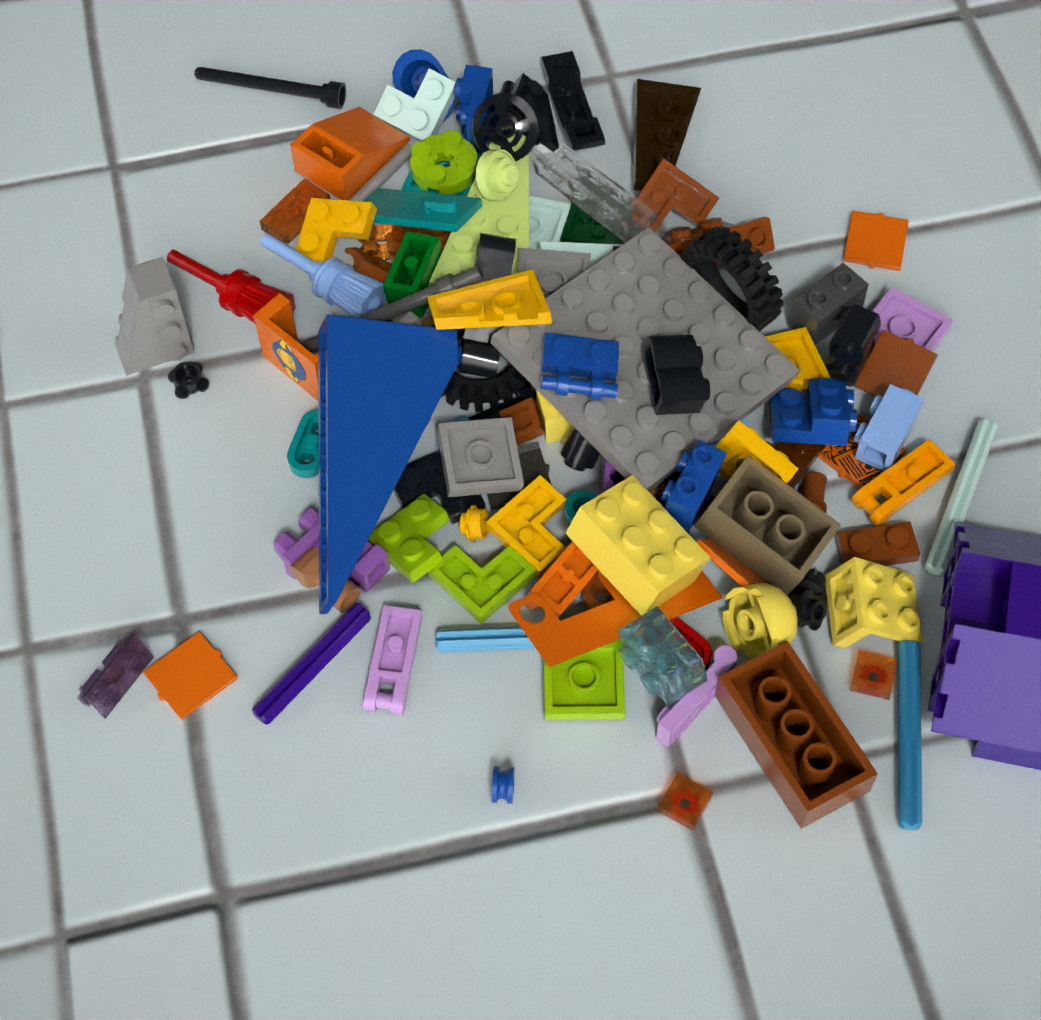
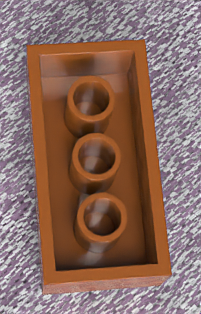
M788 641L718 677L715 692L716 699L801 829L871 791L878 773Z

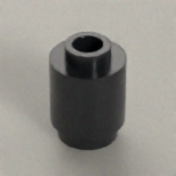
M572 426L560 452L561 456L565 459L564 463L577 471H585L586 468L592 469L595 467L600 453Z

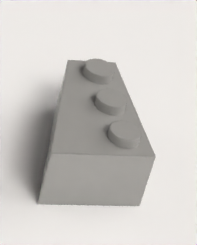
M160 257L127 268L122 296L124 308L123 313L119 314V336L115 337V346L126 376L169 361H177L184 356L193 354V346L178 295L164 258Z

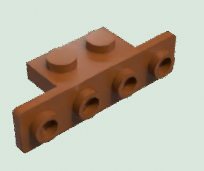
M765 216L736 225L724 222L719 217L710 218L702 221L701 227L690 229L687 226L670 230V236L661 238L681 257L685 247L710 228L719 226L720 229L723 227L729 228L730 233L734 231L740 233L741 242L747 238L752 242L751 250L753 252L759 249L764 254L775 249L770 218Z

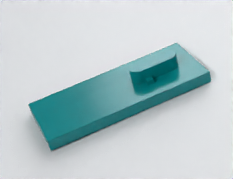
M377 188L363 201L372 202L377 208L373 223L457 232L483 206L481 198Z

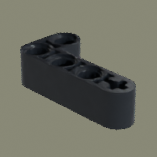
M480 232L474 266L479 265L484 279L473 284L511 275L516 239ZM502 327L463 329L461 341L462 360L460 365L457 366L458 373L487 378L496 377L500 352L490 342L492 335Z

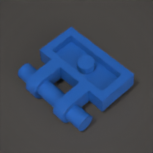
M545 332L542 344L541 372L553 373L556 376L542 374L540 389L555 391V395L560 396L575 393L588 395V398L601 401L602 397L616 399L618 384L607 383L604 380H616L618 374L619 342ZM570 376L589 378V380L570 378Z

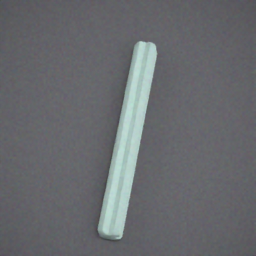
M986 418L978 421L924 566L927 573L936 576H942L945 573L952 554L955 522L963 523L998 428L994 421H989Z

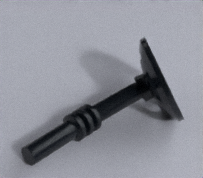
M507 80L503 83L499 94L488 97L476 109L472 121V134L477 147L482 153L491 150L482 139L488 136L492 143L501 146V150H506L513 156L515 161L524 158L534 147L538 136V122L532 107L523 98L511 94L514 82ZM509 103L517 107L525 119L518 121L513 114L506 112V104ZM490 106H492L490 113L486 116L483 125H480L481 118L484 112ZM516 131L514 139L509 142L507 138L512 137ZM523 132H527L523 145L514 152L512 147L518 144Z

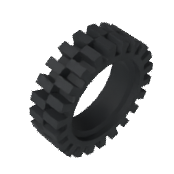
M719 226L710 228L685 247L680 258L744 316L749 324H752L760 332L782 312L780 309L783 307V300L780 299L783 295L782 289L775 286L779 283L776 275H769L768 272L772 269L770 263L766 262L763 264L759 258L763 254L759 249L753 252L751 250L752 242L747 238L741 242V234L736 231L730 233L729 228L723 227L720 229ZM716 263L735 279L747 303L727 286L717 269Z
M452 329L457 330V341L461 340L463 329ZM512 364L495 378L485 380L469 379L454 371L441 397L446 394V403L452 406L459 400L460 409L468 411L470 403H475V411L483 412V403H490L492 408L499 405V400H503V402L512 400L513 394L518 397L517 390L525 386L530 387L531 383Z

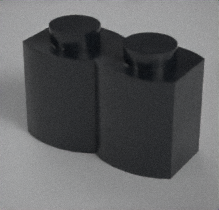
M853 304L848 309L829 343L830 355L824 365L831 378L837 381H845L846 386L849 387L856 383L875 346L874 338L881 326V319L878 313Z
M692 334L649 336L643 349V359L646 375L650 382V395L655 414L700 413L705 402L710 398L709 380L703 377L700 369L703 365L701 346L696 345Z

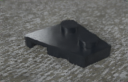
M523 73L515 81L511 94L523 98L534 110L538 122V136L535 144L551 156L559 148V142L548 93L544 91L537 81L531 80ZM509 103L506 104V112L513 114L518 121L525 119L517 107Z

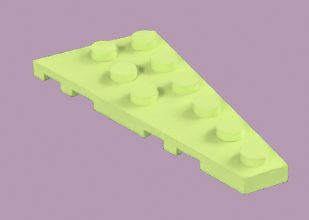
M514 133V135L510 138H507V140L511 142L516 134ZM522 135L518 144L512 147L514 152L523 145L526 136ZM491 142L489 149H501V146ZM529 153L524 158L515 161L519 171V180L515 192L506 201H488L484 198L478 189L475 177L467 197L481 198L483 206L457 232H451L429 281V286L436 284L438 278L449 273L454 276L474 267L480 232L516 239L511 275L518 272L519 249L530 248Z

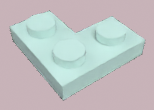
M429 68L415 98L387 85L373 115L422 141L438 133L455 98L456 82Z

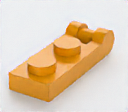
M928 439L859 489L852 497L851 502L858 509H864L870 515L869 520L875 526H882L895 513L953 472L955 463L934 442ZM880 493L887 499L882 505L874 498Z

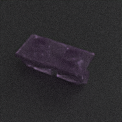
M133 633L130 637L125 636L123 640L118 639L115 642L116 645L101 662L105 666L103 671L96 669L85 684L78 688L80 694L77 696V699L88 707L92 705L103 718H107L154 658Z

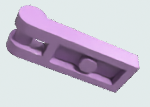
M383 605L364 695V710L376 712L377 708L391 710V714L404 715L423 618L422 610ZM381 684L395 685L393 694L381 693Z
M727 645L719 646L714 652L713 663L701 677L698 675L693 676L682 691L684 696L675 705L672 702L668 703L656 719L658 722L656 739L667 748L680 737L713 701L718 677L734 669L736 666L738 655L734 648Z

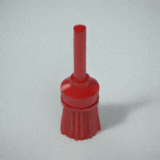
M174 249L167 255L169 263L214 286L219 294L221 308L231 311L237 317L245 316L255 324L253 315L279 293L290 300L292 313H294L293 311L296 306L294 305L295 302L292 294L263 284L260 278L249 275L243 269H237L230 275L227 273L221 275Z

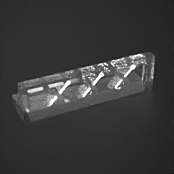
M542 143L531 150L536 174L623 242H628L657 220L655 211L566 144H563L554 152ZM566 158V159H568L570 162H572V163H573V167L570 166V165H569L567 162H565L563 159ZM588 178H593L595 180V184ZM610 195H615L616 197H618V201ZM632 212H638L641 215L635 222Z

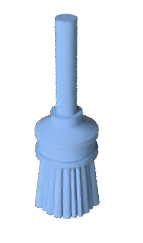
M269 233L262 237V246L309 274V279L313 281L312 292L315 296L323 298L330 305H337L351 317L358 318L385 305L384 283L356 272L352 266L344 264L339 258L332 257L325 263L322 261L315 262Z

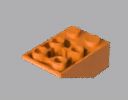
M357 107L311 124L290 146L295 172L337 198L349 200L392 156L410 141V137L361 107Z

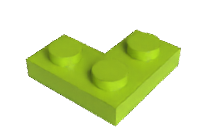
M422 494L372 531L368 542L373 546L377 544L388 552L389 564L412 583H415L443 561L439 550L425 539L450 520L445 509L427 495Z
M455 545L442 556L443 561L428 572V576L480 624L484 623L536 577V568L510 545L483 568L479 567Z

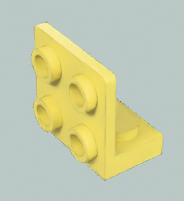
M853 557L825 575L833 646L846 648L869 634L896 641H917L919 644L923 642L914 576L911 573Z

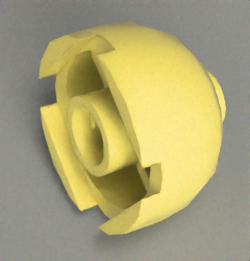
M755 583L735 587L726 595L725 600L730 599L729 610H725L722 613L725 633L732 648L737 653H740L743 649L744 653L750 657L746 661L786 641L790 645L793 643L797 634V611L790 598L782 589L768 583Z

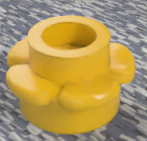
M471 505L467 512L461 514L460 532L462 535H466L469 541L475 543L476 539L487 538L489 533L486 529V521L489 520L488 511L486 509H478L476 505Z

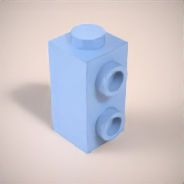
M892 384L889 385L883 397L877 394L868 415L873 417L869 424L862 422L853 442L859 444L855 459L882 471L894 465L918 419L924 398L915 395L908 389H901Z

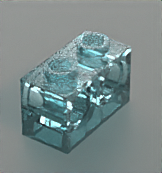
M658 606L618 631L622 648L618 651L622 660L630 670L635 667L642 674L640 679L649 694L653 697L658 694L667 706L708 681L702 657ZM669 670H675V671L670 672V673H665V672H667V671H669Z

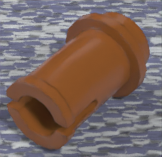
M815 471L805 473L802 480V496L826 513L827 505L824 502L827 477Z

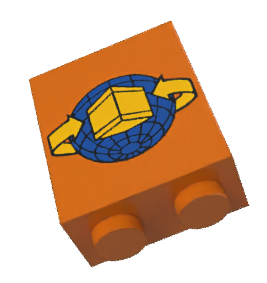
M279 293L253 315L263 357L319 401L318 353L316 355L312 354L298 342L290 300Z

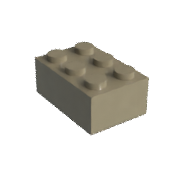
M749 455L694 525L695 528L769 584L782 589L786 595L802 581L841 526L840 523Z

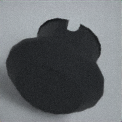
M809 569L802 581L794 588L796 594H799L809 589L813 591L814 595L819 593L826 594L823 588L826 582L824 574L819 571L817 575H814L815 569Z

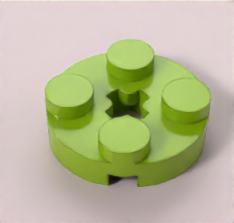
M448 130L443 134L429 136L420 142L414 143L411 147V175L414 182L421 189L428 191V188L438 190V194L451 195L465 190L473 182V176L476 173L478 164L477 152L474 146L468 140L462 138L458 131ZM440 161L450 162L449 167H444L442 164H436Z

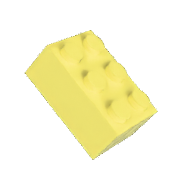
M634 475L580 506L566 531L567 536L642 617L694 583L711 558Z

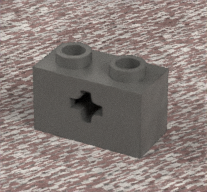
M845 263L840 264L792 300L788 326L792 330L806 327L816 345L839 327L848 309L853 304L863 307L869 284Z

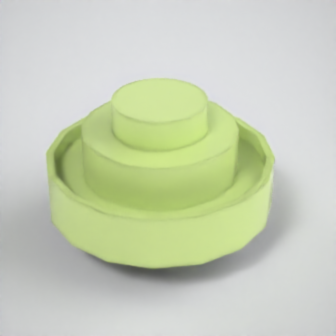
M501 149L484 152L478 160L476 167V182L480 193L488 201H506L511 198L519 180V171L513 156L506 150Z

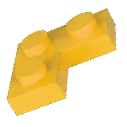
M311 198L296 250L315 262L322 261L325 263L328 259L332 258L338 237L369 239L377 208L372 202Z
M539 475L486 521V529L506 548L510 545L536 568V576L540 578L566 549L544 525L565 507L567 499Z

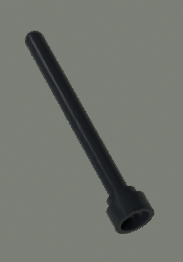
M197 67L194 71L195 77L199 80L320 99L321 103H325L329 108L342 109L346 99V85L342 82L330 81L328 84L324 83L322 86L206 67Z

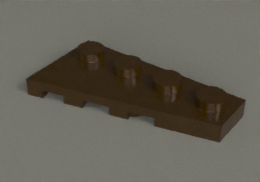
M637 79L634 88L633 190L641 191L663 158L676 166L701 88Z

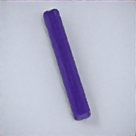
M355 603L253 706L254 716L263 724H270L370 621V612L360 603Z

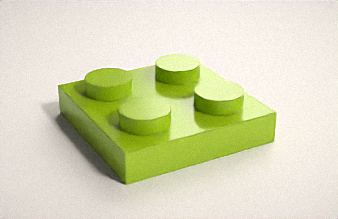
M623 640L614 641L552 667H549L544 661L545 721L625 720Z

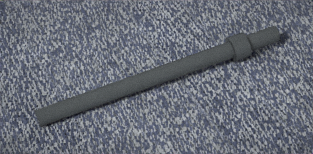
M479 265L454 276L449 273L438 278L436 284L358 318L378 321L390 320L428 303L427 296L466 287L484 279L483 272ZM318 335L300 344L311 353L318 351Z

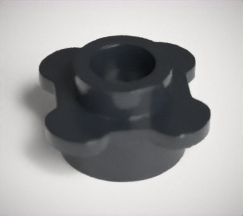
M182 362L169 372L168 379L175 385L176 389L174 392L177 398L186 399L190 394L198 391L204 392L209 388L208 379L202 375L203 368L201 364L197 362Z
M807 589L797 594L792 603L797 611V626L803 628L807 625L810 630L816 631L820 628L826 615L827 596L824 593L814 595L812 590Z

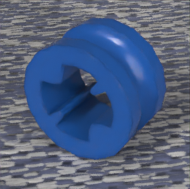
M494 766L492 803H497L499 799H505L507 804H513L515 767H509L507 771H502L499 766Z

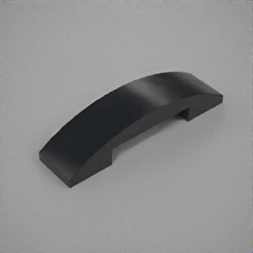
M573 51L542 56L541 63L550 100L558 125L569 148L573 151L605 145V138L598 118L593 117L581 85V72Z

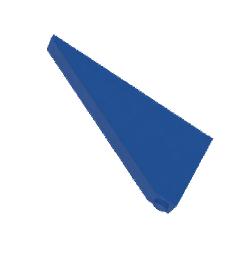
M327 314L318 331L319 614H327L337 602L456 367L461 363L462 346L457 341V330H436V327Z

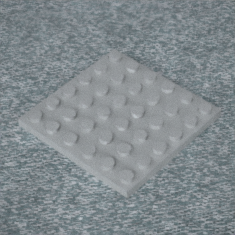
M649 227L546 297L545 300L551 312L552 324L504 326L492 335L490 342L625 479L634 475L649 492L677 471L678 464L686 449L693 452L699 440L711 445L729 431L738 420L742 421L796 379L800 372L799 368L752 324H749L744 316L693 268L691 269ZM545 332L619 342L618 374L616 380H604L607 383L618 384L616 399L602 397L601 401L588 398V395L575 393L560 396L555 395V391L540 389L542 374L556 376L553 373L541 372L542 344ZM692 334L696 345L701 346L703 351V365L700 369L703 377L709 380L710 398L705 402L700 413L656 415L651 401L650 382L644 366V346L649 336ZM570 376V378L589 380V378Z

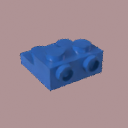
M466 65L463 77L457 78L455 84V98L460 99L456 110V121H461L463 138L474 146L476 152L482 153L473 138L472 121L478 106L485 99L493 95V69L477 65ZM490 106L484 112L481 118L480 125H483L486 116L490 113L492 106ZM488 136L482 138L485 144H487Z
M833 378L809 379L807 392L785 388L769 399L772 442L847 446L849 432L856 431L857 410L853 409L854 390L846 389L845 381H837Z
M702 440L698 441L693 452L686 449L676 469L682 474L677 482L670 479L660 499L666 502L665 509L688 534L703 507L706 497L713 488L727 455L726 452Z

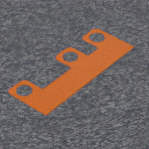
M599 570L598 578L615 599L613 601L561 621L546 600L538 594H532L509 604V611L546 664L552 667L720 600L723 597L704 572L701 571L694 583L642 617ZM525 603H536L544 609L545 618L538 623L528 622L521 616L520 608Z

